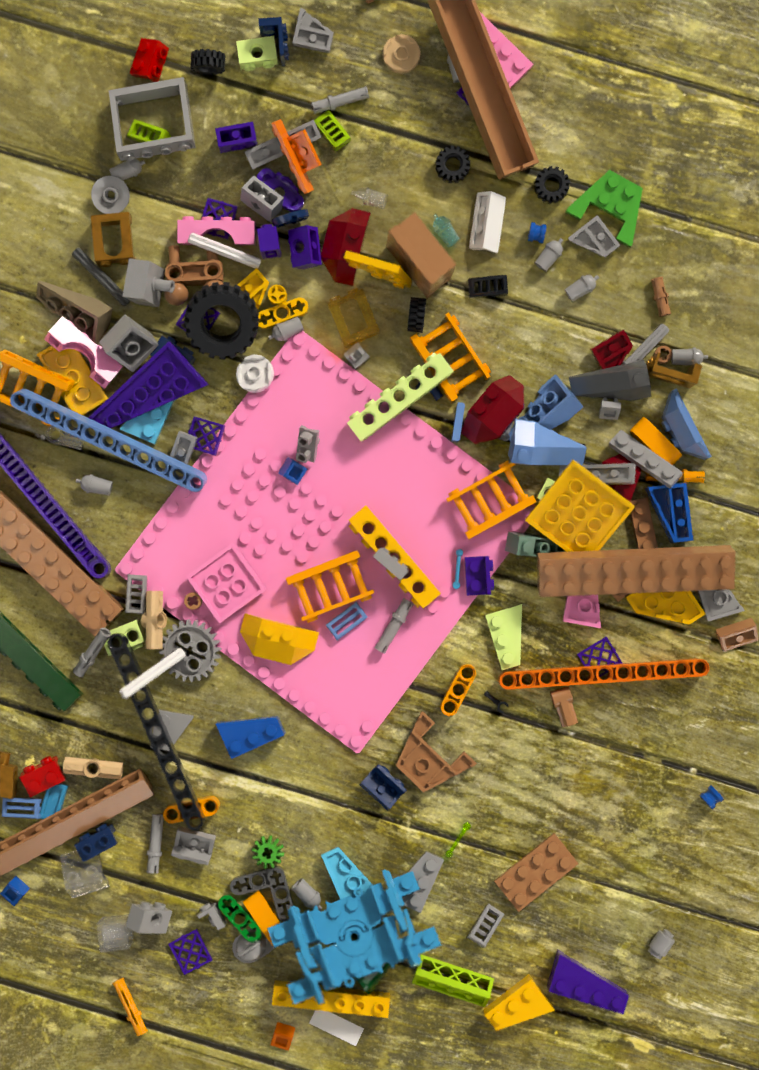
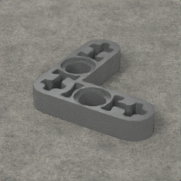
M280 866L269 867L237 876L231 881L230 889L235 895H243L270 887L279 919L283 922L290 920L289 917L281 914L284 911L283 904L278 905V903H285L289 900V903H286L287 910L294 906L285 872ZM274 870L277 873H281L279 882H284V884L273 887V885L277 884L275 877H271ZM256 875L261 876L263 879V883L259 886L254 885L252 882V878ZM245 878H249L251 888L248 889V885L242 886L240 891L238 888H234L237 881L242 884L247 882ZM278 889L286 891L287 896L284 899H279L276 896Z

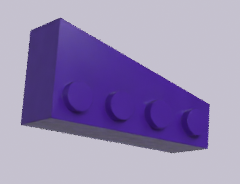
M557 949L547 983L549 992L624 1015L629 998L625 989Z

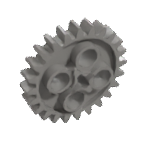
M188 619L186 625L183 621H180L179 627L176 624L172 625L173 631L171 629L166 630L169 636H163V640L166 642H163L164 650L159 651V654H164L161 660L179 648L186 655L170 667L169 674L175 672V679L182 676V680L186 681L189 677L190 682H193L196 676L198 681H200L202 675L208 677V671H215L212 665H219L215 659L221 658V655L217 654V652L222 650V648L216 646L220 640H214L217 633H210L212 627L205 629V622L199 626L198 620H195L192 624L191 620ZM183 633L189 634L190 642L183 641ZM200 642L207 644V651L200 650ZM192 647L194 653L188 654L189 650L186 648ZM191 659H196L199 662L198 668L191 666Z

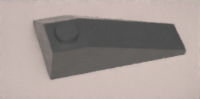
M644 360L569 377L571 391L575 396L607 397V399L617 398L618 400L628 401L652 397L648 370Z

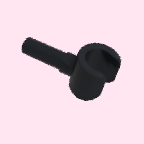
M488 691L484 693L496 705V709L500 713H504L499 708L501 704L509 707L505 701L498 700Z

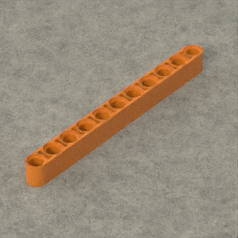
M693 658L502 672L498 677V682L501 687L510 690L702 677L708 674L710 667L704 659ZM701 662L703 670L698 673L695 670V665ZM682 663L684 665V671L681 674H678L676 672V666ZM659 665L665 667V672L662 675H658L656 671ZM640 666H644L646 673L640 677L637 674V669ZM625 667L627 674L625 677L620 678L618 670ZM601 669L608 671L605 679H600L599 677ZM582 670H587L589 673V677L586 680H581L579 677ZM568 671L570 675L569 680L561 681V673ZM547 672L551 676L550 681L543 683L541 675ZM524 674L531 675L532 679L529 684L522 683L521 679ZM506 675L512 677V683L508 686L502 682L503 677Z

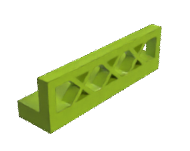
M420 955L421 964L417 966L412 984L482 1007L487 1005L494 978ZM422 963L430 964L433 970L426 971L421 969ZM447 969L452 976L444 977L440 970ZM465 975L470 982L462 983L458 976ZM483 981L488 983L487 990L479 988L477 982Z

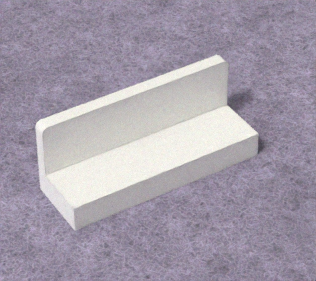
M492 191L477 192L469 249L498 253L506 197Z

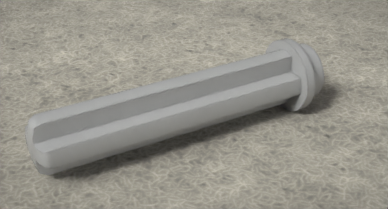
M663 323L660 324L626 361H622V365L641 361L669 332L668 327Z

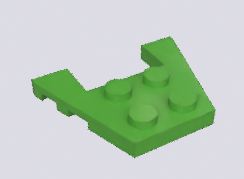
M609 170L571 204L565 213L581 220L589 204L596 206L624 222L616 240L630 248L633 244L643 188Z

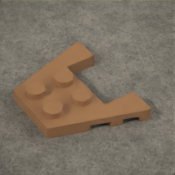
M422 711L396 766L424 793L445 782L447 779L475 766L477 763L463 751L449 765L422 739V736L435 724Z

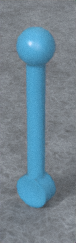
M461 549L456 550L455 582H453V588L455 589L460 587L459 572L461 556L463 555V550Z

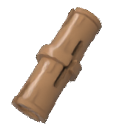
M663 277L651 279L655 295L653 299L656 301L659 317L668 316L671 314L668 303L669 295L666 293Z

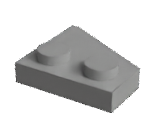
M598 215L568 238L569 241L604 258L621 246Z
M158 709L171 740L175 744L193 720L194 715ZM154 726L153 735H161L160 727ZM166 744L160 745L161 750L169 751V747Z

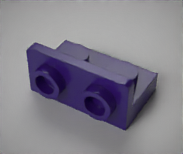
M489 556L464 557L466 595H491V590H494V579H490V571H493V560H489Z

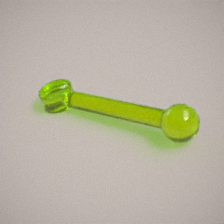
M469 822L463 824V830L450 850L446 851L445 854L448 858L453 856V851L466 830L471 828Z

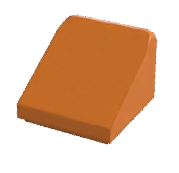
M277 1022L270 1045L289 1051L295 1027Z

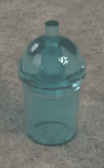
M435 213L433 215L435 218L433 222L434 232L450 248L460 241V237L450 223V219L444 216L438 217Z

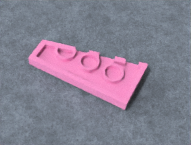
M598 595L567 596L562 621L601 628Z

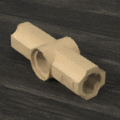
M146 591V612L141 617V624L146 629L145 649L148 650L163 649V628L167 624V616L163 612V591Z
M65 757L63 774L82 775L90 778L121 779L123 762L104 761L96 758ZM90 763L97 765L98 771L96 773L89 770Z

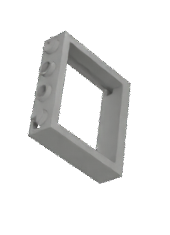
M184 77L109 90L116 153L120 161L128 159L132 161L142 157L150 158L153 155L159 154L168 155L172 152L196 148L188 89ZM176 95L181 96L186 135L123 146L118 106Z

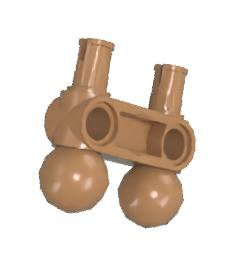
M168 247L169 263L165 266L166 280L174 281L175 288L172 293L165 291L164 296L171 305L179 306L186 302L189 294L186 286H212L213 282H218L219 285L224 284L223 263L218 259V254L207 250V261L181 263L180 247ZM211 270H218V273L215 276L209 275V272ZM179 272L180 275L174 279L171 278L172 273Z

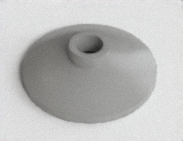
M104 176L93 185L91 198L95 207L102 213H120L128 205L130 193L126 183L120 178ZM110 191H113L115 193L114 198H110L108 196V193Z

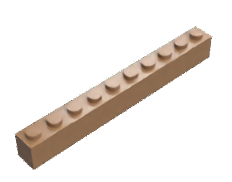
M140 768L1 841L0 876L22 864L28 863L39 855L45 854L54 847L62 845L73 837H77L81 833L96 827L98 824L115 817L117 814L132 808L134 805L149 799L154 795L151 782Z

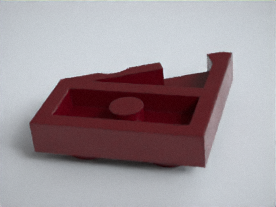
M622 329L590 350L600 368L606 369L621 365L625 356L632 349L633 344L625 330Z

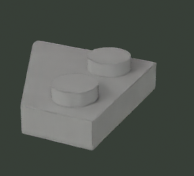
M300 8L293 46L330 53L334 32L324 27L319 20L310 16L305 9Z

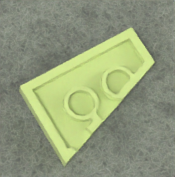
M522 604L485 615L501 670L520 665Z

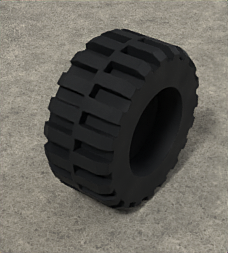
M213 282L212 286L205 285L201 291L197 290L193 298L190 299L185 313L184 327L186 328L187 338L191 339L193 347L197 346L199 348L198 352L201 354L206 352L213 359L214 356H220V360H225L226 356L234 358L237 357L239 352L243 354L246 348L253 344L258 332L259 313L255 307L254 299H250L249 293L246 290L241 291L240 286L236 284L234 287L230 286V282H224L223 285ZM213 306H228L239 315L240 326L236 332L230 335H216L209 331L204 324L205 312Z

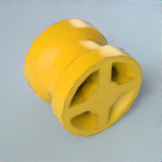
M281 285L271 286L268 290L269 301L275 306L285 303L287 301L285 288Z

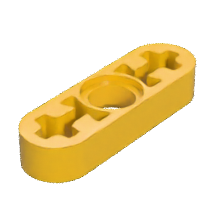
M296 298L260 311L259 321L262 315H265L266 318L271 317L270 312L272 311L277 321L273 322L271 318L267 320L266 325L260 322L258 327L268 329L276 326L277 323L280 324L297 316L305 315L309 309L307 301L304 298ZM298 302L301 305L305 304L303 311L300 312L299 309L293 310L294 315L291 316L289 305H291V308H295ZM281 308L286 309L288 312L287 316L283 319L277 317V311Z

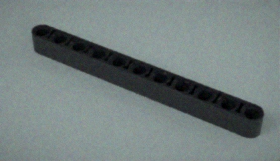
M123 633L112 634L108 638V647L126 686L131 683L129 680L131 672L136 673L138 677L143 673L126 635ZM116 636L122 639L120 647H116L113 643ZM124 654L130 657L128 665H124L121 662V657ZM145 685L140 689L145 692V699L143 701L139 700L136 696L137 692L130 696L186 826L192 831H197L205 823L204 813L148 685ZM146 708L152 709L154 713L152 718H147L144 715ZM153 726L160 727V736L153 735ZM161 744H166L169 747L168 754L161 753ZM169 762H174L177 765L175 772L169 771L167 767ZM176 780H181L184 782V789L180 790L176 788ZM183 799H191L192 807H185ZM192 816L199 817V825L191 823Z

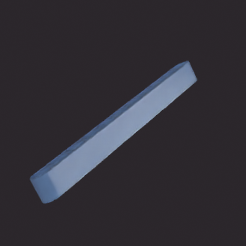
M20 389L12 394L10 398L11 405L14 408L190 491L198 492L207 483V476L204 472L28 389ZM19 395L24 397L25 403L20 402ZM36 403L42 406V411L36 408ZM54 411L59 413L60 420L54 417ZM71 420H75L77 422V428L72 426ZM89 428H92L95 431V436H92L89 433ZM106 436L112 438L113 444H109L106 441ZM123 445H128L131 452H126ZM141 453L147 454V461L142 459ZM158 461L164 462L166 468L159 467ZM176 469L183 472V477L176 474ZM193 478L200 479L201 485H196L193 482Z

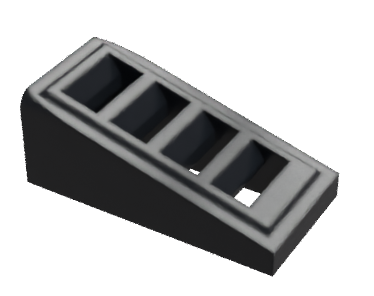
M507 275L468 278L469 298L507 296ZM497 281H501V290H498ZM482 282L486 283V292H482ZM490 282H493L494 291H490ZM474 283H478V293H475Z

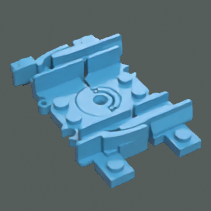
M384 869L382 873L388 886L386 891L383 890L381 882L370 885L365 894L358 887L354 890L355 898L348 896L333 903L326 901L327 909L323 912L319 911L318 907L315 906L313 911L307 910L301 914L298 907L291 906L288 910L290 920L267 928L274 948L293 941L295 948L301 949V952H296V955L306 978L287 985L294 1004L315 997L318 1004L325 1003L318 983L323 982L325 990L340 987L343 981H345L347 987H353L355 984L353 977L360 979L377 971L383 973L382 965L384 963H389L391 968L394 969L395 964L408 960L411 967H416L421 964L419 954L441 946L434 926L416 933L407 909H404L403 912L400 909L405 906L402 897L420 890L413 871L392 879L391 873ZM392 912L395 914V916L384 917ZM382 917H384L383 920H384L385 925H382V926H380V927H377V928H375V929H372V928L378 926L379 924H381V919H382ZM395 920H397L400 935L407 932L408 926V936L398 940V931ZM352 934L358 935V939L356 941L351 940ZM319 942H322L325 945H330L333 943L336 944L323 949L322 945ZM319 943L316 946L311 947V949H309L308 945ZM312 953H313V956H314L315 960L317 961V963H318V964L320 965V967L323 969V970L318 971V972L313 973V974L310 972V970L317 969V968H319V967L317 966L316 962L314 961V959H313V957H312Z

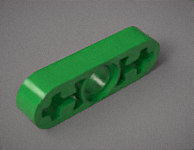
M225 895L221 897L218 907L248 942H258L262 936V931L232 896ZM226 900L227 902L232 901L230 905L235 910L233 913L227 907L224 908ZM244 914L245 921L242 924H236V915ZM247 925L253 931L257 929V931L255 932L256 937H248L250 933L245 928Z

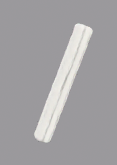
M195 233L189 235L188 243L255 269L260 266V258Z
M181 648L177 649L120 690L124 699L130 697L186 656Z

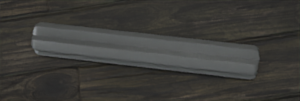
M76 248L73 251L72 256L124 307L130 303V300L122 297L123 291L80 248Z

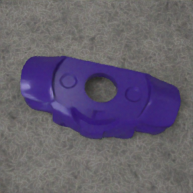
M264 168L258 173L256 178L271 189L275 190L278 187L284 189L285 195L282 196L284 197L282 205L284 209L294 212L303 208V197L298 193V188L289 177L279 172L274 173L268 168Z

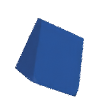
M288 457L278 474L298 485L307 468Z
M15 876L0 894L15 906L30 888L20 878Z

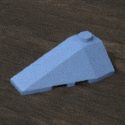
M555 374L539 389L538 397L534 402L529 403L527 406L529 408L528 411L519 419L535 421L547 429H553L568 421L584 406ZM513 427L511 428V431H510V433H509V435H510V438H509L510 442H511Z
M515 419L508 456L511 463L526 465H568L572 459L583 465L587 447L551 429H547L535 421Z

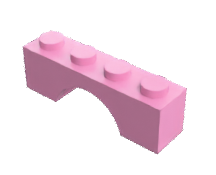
M184 216L182 220H177V243L180 245H193L188 243L191 233L204 236L212 230H223L231 235L236 245L256 246V222L251 221V217H240V221L232 220V217H221V220H213V217H201V220H194V217Z
M64 317L60 318L44 338L45 341L59 352L65 349H74L83 353L91 365L89 377L104 389L123 367L119 362L107 355L100 345H96L91 341L86 333L79 331L70 320H66Z

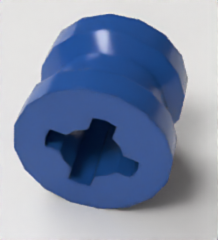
M531 222L528 241L532 242L535 240L543 244L547 225L542 224L540 226Z
M712 785L708 787V791L699 795L712 810L718 802L724 800Z

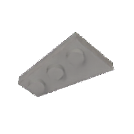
M729 589L698 591L707 622L745 611Z
M426 851L407 872L413 871L420 890L402 897L406 907L421 913L444 858Z

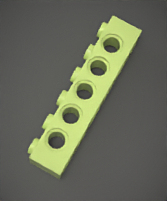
M441 353L430 355L426 359L427 363L423 366L419 364L410 371L411 375L407 378L403 376L395 382L396 386L391 390L389 388L385 389L379 394L381 397L378 400L374 401L372 399L364 405L366 409L360 413L356 411L349 417L350 421L347 424L361 442L365 441L455 373ZM430 367L436 370L433 378H427L426 370ZM414 379L420 381V387L417 390H413L410 387V383ZM398 391H403L405 398L398 402L395 399V394ZM383 402L389 404V410L386 413L380 411V405ZM367 414H372L374 417V421L370 425H367L364 421Z

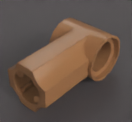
M569 686L550 691V696L554 708L557 709L562 728L578 723Z

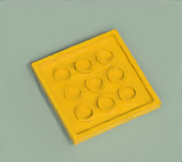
M572 459L525 518V521L566 552L599 551L635 506Z

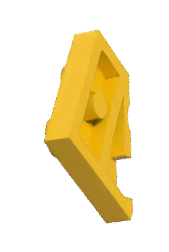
M256 268L238 286H240L241 291L246 290L249 293L250 299H254L255 307L259 309L269 281Z

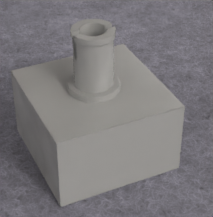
M129 259L122 297L138 305L159 307L161 292L172 293L175 283L173 280H164L165 269L153 262Z
M126 314L99 341L107 355L132 372L159 345L148 330Z

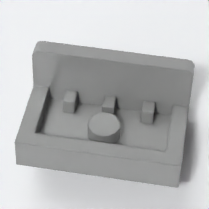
M179 826L171 856L208 865L213 853L216 835L192 831Z

